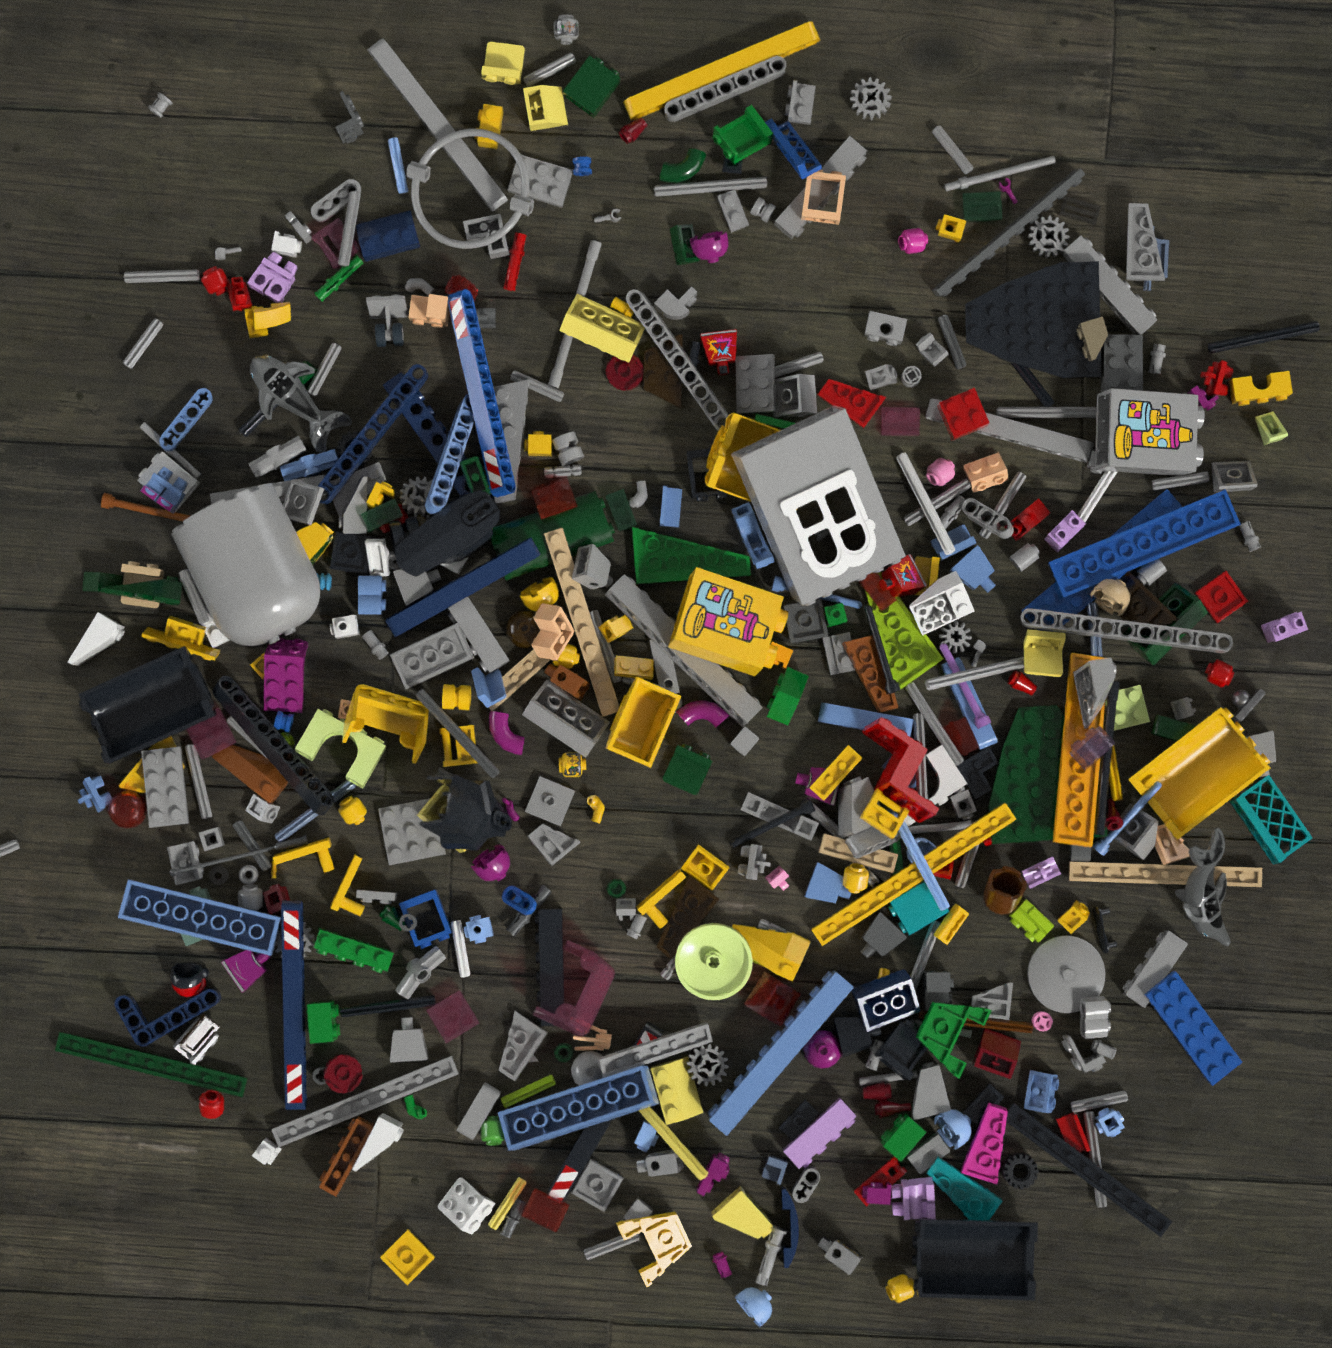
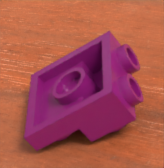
M720 1152L718 1155L713 1153L706 1167L708 1175L703 1180H700L696 1187L698 1194L704 1196L706 1192L710 1193L714 1180L720 1182L721 1178H726L730 1170L728 1166L730 1159L728 1156Z

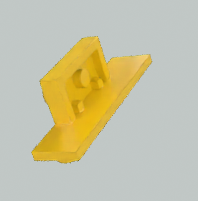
M169 616L165 632L147 627L141 636L147 638L150 642L165 644L168 648L179 649L185 646L191 654L199 655L205 660H215L220 654V650L203 645L207 627L173 616Z

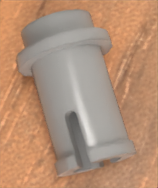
M636 913L630 928H627L628 932L626 935L637 939L638 936L640 937V932L647 918Z
M1099 1039L1092 1042L1090 1050L1093 1051V1054L1099 1053L1112 1060L1117 1048L1104 1044Z

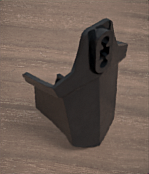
M457 775L427 776L428 780L450 786L449 792H442V795L448 796L446 814H439L441 819L423 821L419 824L421 827L440 837V844L444 849L477 851L488 838L505 837L506 831L511 829L512 819L494 797L490 781L466 779Z

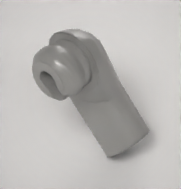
M422 278L409 279L405 285V289L408 292L421 289L429 296L434 291V288Z

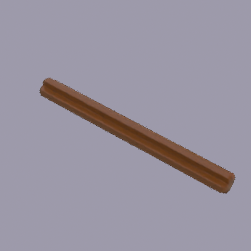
M921 1010L919 1012L918 1018L920 1021L924 1020L928 1011ZM967 1018L964 1026L1023 1033L1033 1032V1023L988 1018L985 1026Z

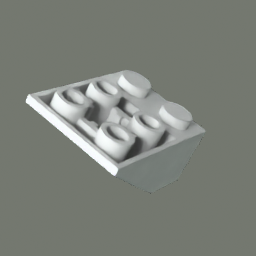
M956 571L939 578L909 605L922 635L974 612L963 582Z

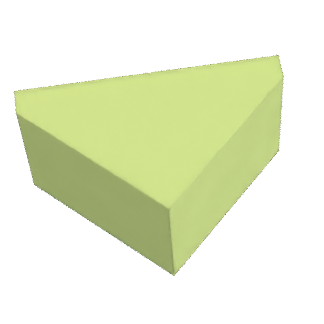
M1274 411L1255 417L1264 445L1282 440L1288 436L1287 431Z

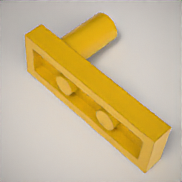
M847 745L809 788L824 801L863 757Z
M330 837L283 851L273 856L276 865L317 852L323 872L335 869L328 850L332 845Z
M354 854L330 905L331 909L338 911L340 907L361 916L365 906L346 898L345 895L361 863L362 857Z
M678 869L636 906L637 910L642 915L646 913L659 928L665 926L668 920L657 909L655 904L684 880L686 876Z

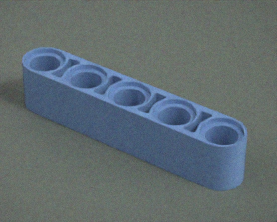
M960 657L955 658L954 660L960 671L966 670ZM947 662L941 664L945 675L952 674ZM971 680L966 681L982 713H985ZM959 684L950 685L979 750L998 743L991 724L977 729L974 723L976 722L974 719L975 715Z
M821 703L818 722L859 730H863L865 726L882 717L890 720L892 725L898 729L904 730L909 737H911L913 719L828 703Z

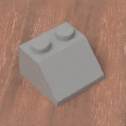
M796 374L775 379L776 412H773L774 418L806 416L817 413L815 375Z

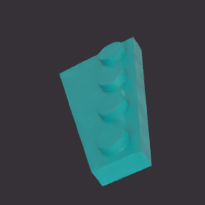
M937 1156L927 1171L932 1180L951 1198L952 1202L962 1210L969 1220H990L1002 1203L1000 1197L967 1175L962 1174L961 1171Z

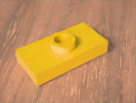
M955 903L933 935L948 945L969 913Z

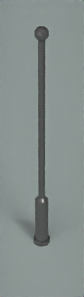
M304 835L300 838L276 843L275 846L177 870L173 868L169 873L171 876H176L177 873L275 849L279 851L304 844L308 845L307 836Z

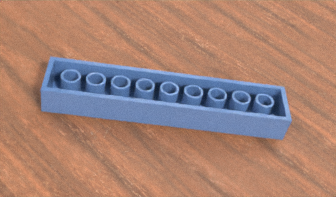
M833 970L832 973L828 971L821 979L823 983L820 987L815 986L809 993L811 997L808 1001L805 1002L803 1000L796 1008L798 1011L794 1017L790 1015L784 1022V1029L775 1032L771 1037L772 1043L769 1046L764 1045L759 1051L760 1057L756 1061L753 1059L746 1067L748 1071L744 1075L740 1074L733 1082L735 1086L731 1090L727 1089L722 1094V1101L719 1105L715 1103L708 1111L709 1121L726 1136L854 988L836 971Z

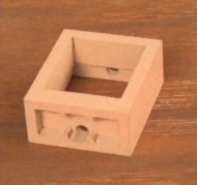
M823 170L806 178L801 220L839 225L846 176L837 171H832L831 174L823 173ZM812 179L840 182L836 213L808 209Z

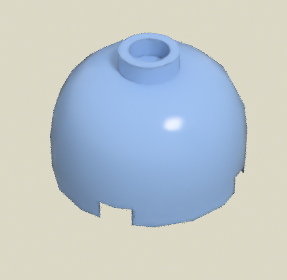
M951 1109L934 1117L935 1125L938 1123L940 1127L937 1132L949 1147L955 1146L954 1149L956 1150L969 1140L971 1136V1120L966 1114Z
M750 1287L742 1290L735 1296L738 1304L749 1317L755 1319L753 1322L758 1327H761L770 1318L772 1305L769 1301L772 1298L765 1290L761 1292L757 1288Z

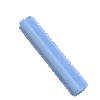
M396 137L388 139L397 189L399 194L407 193L408 186L399 141Z

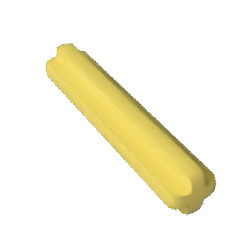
M517 1178L488 1223L492 1229H498L527 1182L523 1178Z

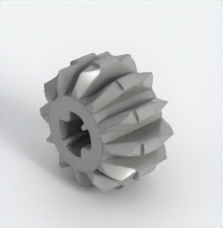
M954 621L953 626L951 623L946 624L948 629L941 628L945 635L941 634L939 638L945 639V641L941 642L940 645L947 643L949 650L953 647V654L957 653V647L960 652H963L964 648L962 645L965 647L970 646L965 641L972 639V636H966L970 629L968 628L964 631L965 623L958 627V621ZM954 632H956L957 636H960V639L956 640L957 642H954V639L951 638Z

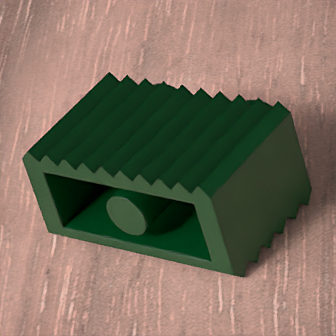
M475 456L461 461L460 465L470 492L483 491L490 495L491 490L479 458Z

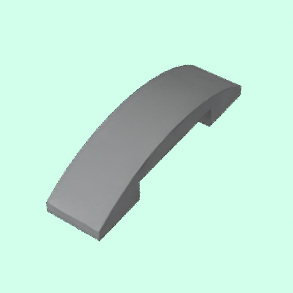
M749 792L741 808L742 811L767 822L790 811ZM798 815L778 825V827L812 841L819 823Z

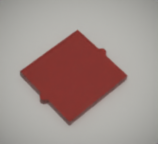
M966 717L955 722L950 721L948 725L943 727L961 756H966L968 752L980 748Z

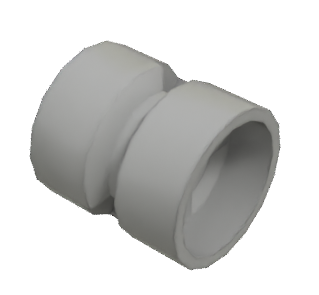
M575 432L563 434L552 440L555 450L560 452L558 458L562 466L584 458L581 447L577 446L578 439Z

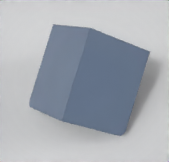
M768 1154L762 1177L781 1185L788 1163L787 1160Z

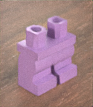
M272 252L267 259L263 258L261 264L247 283L251 289L263 296L265 295L273 302L283 303L285 295L295 281L294 275L297 271V265L288 261L284 268L279 267L278 265L282 257Z
M1072 510L1044 540L1056 552H1059L1086 523Z
M1295 612L1279 618L1280 620L1276 619L1261 625L1267 643L1277 642L1308 630L1302 612Z
M932 1177L903 1179L901 1184L891 1186L892 1198H902V1202L892 1203L893 1215L903 1216L904 1220H910V1218L935 1219V1197Z

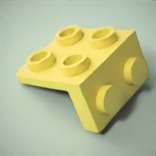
M488 42L485 64L482 66V78L488 82L500 81L509 85L520 84L525 48L521 45Z
M1027 629L1023 643L1024 672L1033 675L1061 677L1063 674L1062 650L1066 639L1065 633Z

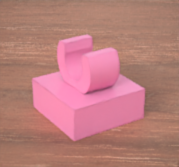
M780 865L765 877L773 888L779 885L784 891L789 887L785 881L789 876Z

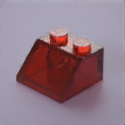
M764 971L744 1005L781 1027L801 994Z

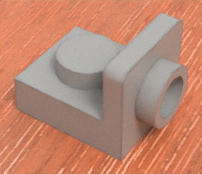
M883 365L865 371L870 390L897 383V372L892 365Z
M253 794L245 811L259 821L273 823L280 806L269 803L261 796Z

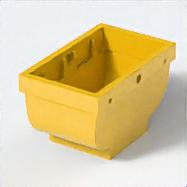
M636 677L627 695H624L611 725L606 749L651 768L681 696Z

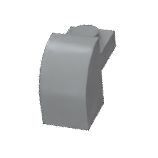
M691 287L678 300L669 290H666L654 303V307L669 319H682L689 315V310L686 306L690 307L697 300V291Z

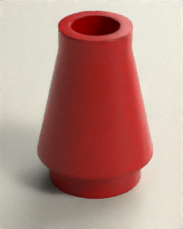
M1015 670L1007 681L1011 688L1028 693L1029 695H1033L1037 689V685L1030 681L1021 671Z

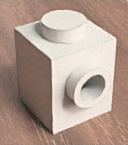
M356 615L332 619L333 623L330 624L331 635H335V638L360 635Z

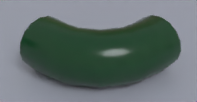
M690 148L682 162L676 164L664 162L659 180L679 183L690 179L699 172L705 161L706 153Z

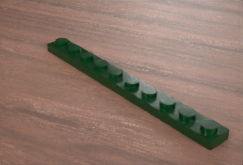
M59 1032L55 1047L57 1052L239 1097L244 1096L248 1077L193 1065L66 1032Z

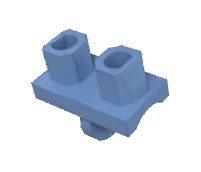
M89 776L84 779L82 783L85 789L79 791L82 798L78 799L79 804L85 802L87 808L93 806L90 801L91 799L97 812L103 811L105 806L110 804L113 799L109 792L102 795L98 794L96 789L105 785L101 776L93 778Z

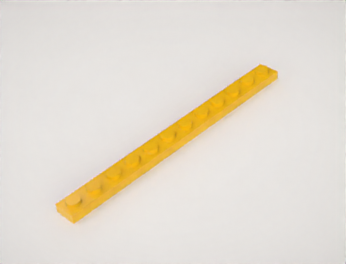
M1005 802L924 855L932 873L937 872L1016 820V817ZM915 862L813 927L812 932L821 945H825L923 881L924 879Z

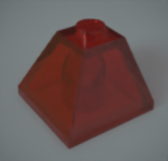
M567 476L531 488L541 519L578 507Z

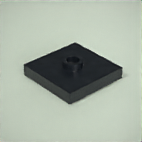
M335 531L329 569L368 575L369 567L365 541L366 539H374V537L359 534H343V532Z

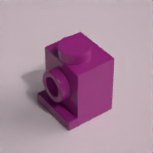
M871 1182V1185L863 1186L862 1198H866V1203L890 1205L891 1184L886 1182V1186H883V1183Z

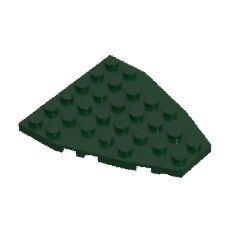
M1057 705L1020 707L1016 712L1002 747L995 782L988 804V811L991 812L1006 802L1016 820L991 836V844L1053 840L1064 715ZM1105 827V834H1104V835H1095V834H1094V835H1093V838H1095V837H1107V836H1108L1107 827Z

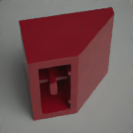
M984 1028L972 1065L1011 1079L1017 1064L1021 1041Z

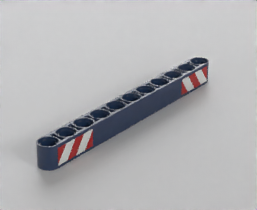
M282 901L286 1110H306L303 902Z

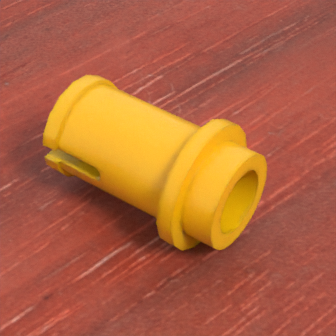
M618 297L614 298L610 307L631 318L634 312L628 303Z

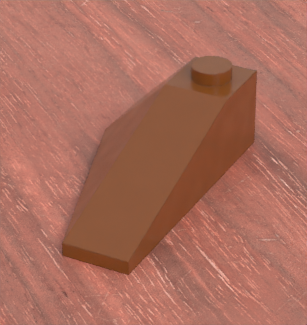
M223 742L212 756V758L269 803H274L288 784L287 780L269 759L261 754Z

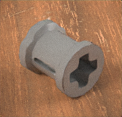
M159 92L157 99L152 105L148 106V109L161 118L165 109L173 103Z

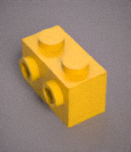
M483 104V110L479 109L478 113L480 127L476 129H484L500 135L504 113L503 108ZM475 136L479 147L498 148V142L489 138Z

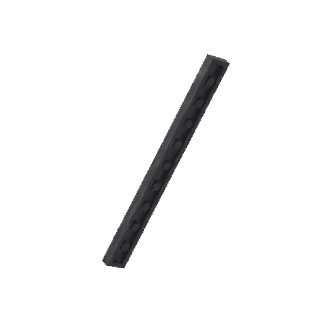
M1013 1103L1009 1108L1006 1120L1008 1124L1158 1236L1162 1237L1171 1225L1172 1220L1018 1105Z

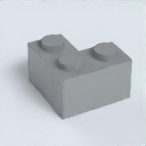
M501 214L463 221L467 241L488 237L503 227ZM505 235L488 245L491 259L509 256Z

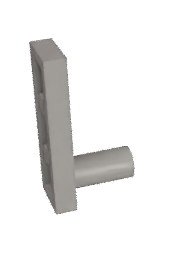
M649 640L658 685L675 694L680 693L673 660L652 640Z

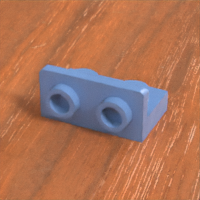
M1030 1070L1024 1109L1043 1113H1051L1056 1105L1054 1095L1059 1086L1057 1074Z

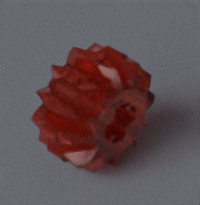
M453 275L445 287L448 296L464 289H468L471 292L474 301L478 295V289L475 287V284L460 275Z

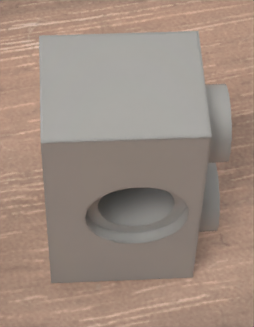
M870 311L864 337H868L867 340L878 342L879 340L886 341V344L890 346L901 345L907 319ZM886 325L889 327L890 332L883 334L880 331V327Z

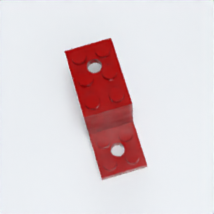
M880 717L865 726L862 733L892 753L889 762L874 787V791L878 788L883 792V795L902 808L906 807L909 809L908 816L918 823L935 816L939 808L931 800L920 796L915 789L908 787L928 749L920 741L909 737L904 730L892 725V722L886 718Z

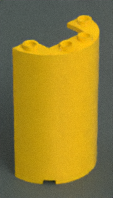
M1220 707L1128 779L1142 796L1155 782L1161 783V788L1148 803L1177 840L1270 769L1268 763H1270L1269 759L1264 753L1260 755L1254 749L1256 746L1255 742L1250 736L1246 738L1242 734L1244 729L1238 721L1233 723L1231 720L1233 715L1227 708L1222 709Z

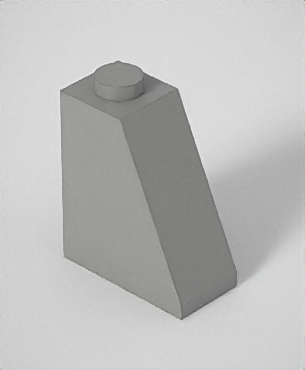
M934 1061L924 1063L923 1067L918 1070L911 1111L913 1120L951 1110L940 1065L934 1064Z

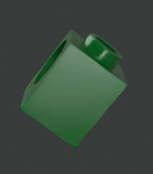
M843 603L823 608L827 627L847 623Z

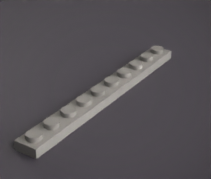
M449 1056L271 1130L278 1147H281L458 1075L459 1072L453 1057Z

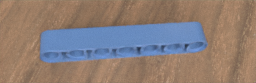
M468 394L465 395L458 405L425 502L426 511L433 515L440 512L447 503L474 423L472 408L466 404L469 403L471 405ZM438 484L443 485L444 489L440 488ZM433 500L438 502L439 506L435 505Z

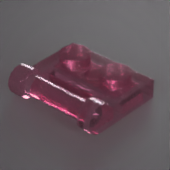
M339 218L311 238L330 260V265L333 269L340 266L338 264L339 257L335 256L323 238L328 235L340 252L344 224ZM353 239L351 257L361 250L355 239Z

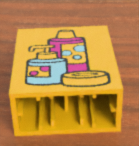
M696 567L689 576L668 647L756 676L763 667L771 669L774 664L778 647L770 645L774 631L782 633L788 618V611L780 609L784 597Z

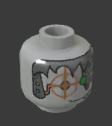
M560 15L554 22V37L561 41V44H572V41L576 40L579 36V23L572 15Z

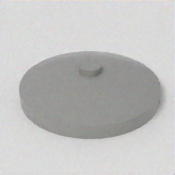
M1057 936L1043 942L1033 953L1028 965V983L1033 995L1045 1007L1060 1013H1074L1080 1011L1081 998L1096 997L1101 994L1105 983V966L1098 951L1087 941L1074 936Z

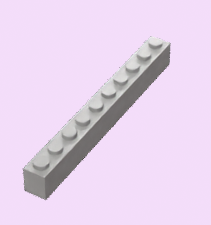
M624 574L607 591L605 595L742 728L763 708L758 699L753 696L751 697L746 692V688L742 684L737 683L732 678L730 672L723 670L719 664L669 648L668 644L675 625V619L668 617L659 604L654 603L644 590H640L636 586L632 578Z

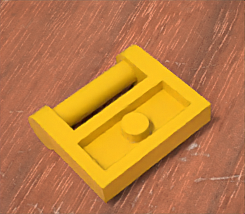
M474 725L459 726L476 745ZM446 728L439 729L444 749L445 761H443V767L477 763L457 740L458 760H452L450 733Z
M877 788L873 792L860 818L890 839H893L907 817L909 809L906 807L902 808L883 795V792ZM880 801L898 814V817L880 807L877 802Z

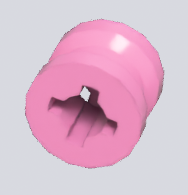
M1044 1011L1036 1012L1031 1020L1034 1028L1039 1031L1049 1030L1053 1023L1052 1017Z

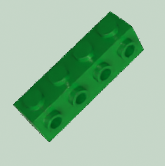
M319 927L312 945L319 954L327 956V953L335 955V959L345 961L347 958L353 960L352 964L360 967H364V964L372 966L371 970L382 973L383 970L388 972L394 954L391 950Z

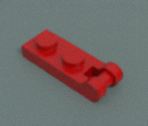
M893 1156L858 1186L854 1193L867 1207L869 1203H866V1198H862L863 1186L871 1185V1182L883 1183V1186H886V1182L893 1185L907 1170L904 1166L901 1167L898 1159ZM891 1167L895 1171V1174L892 1176L888 1172Z

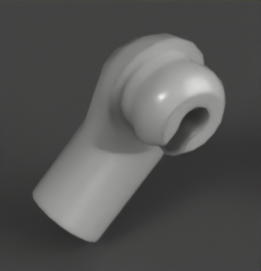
M646 481L636 482L638 492L629 499L631 507L638 508L647 500Z

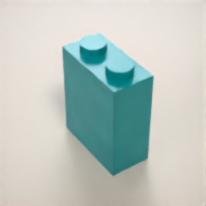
M925 881L920 882L889 902L890 906L888 907L892 916L895 917L897 915L900 920L898 926L903 934L907 932L908 935L915 933L949 912L948 908L943 911L939 909Z

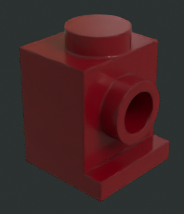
M280 884L270 886L268 891L263 892L270 915L281 914L282 901H291L287 887L280 886Z

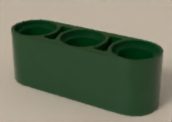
M1155 715L1151 734L1178 741L1196 726L1161 715Z

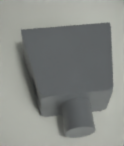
M878 912L862 936L867 944L860 952L867 959L876 951L881 956H884L904 941L907 936L881 912Z

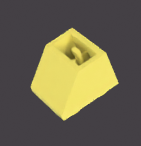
M539 85L523 88L530 131L568 125L561 87Z

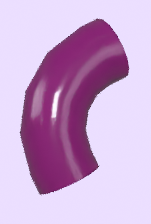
M706 700L692 701L676 711L688 726L696 720L704 719L716 728L730 716L718 704Z
M490 711L489 730L494 741L503 750L522 756L525 737L516 735L510 730L508 726L509 714Z

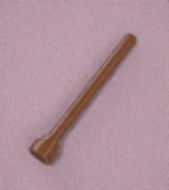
M104 493L101 500V508L106 509L119 507L182 522L190 517V515L171 513L168 510L118 500L109 493Z

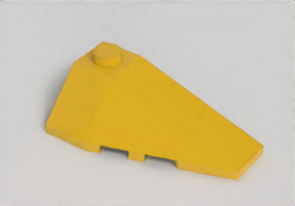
M732 925V928L743 935L748 942L753 960L775 974L793 981L809 947L810 940L792 932L783 933L771 929L762 930L751 926Z

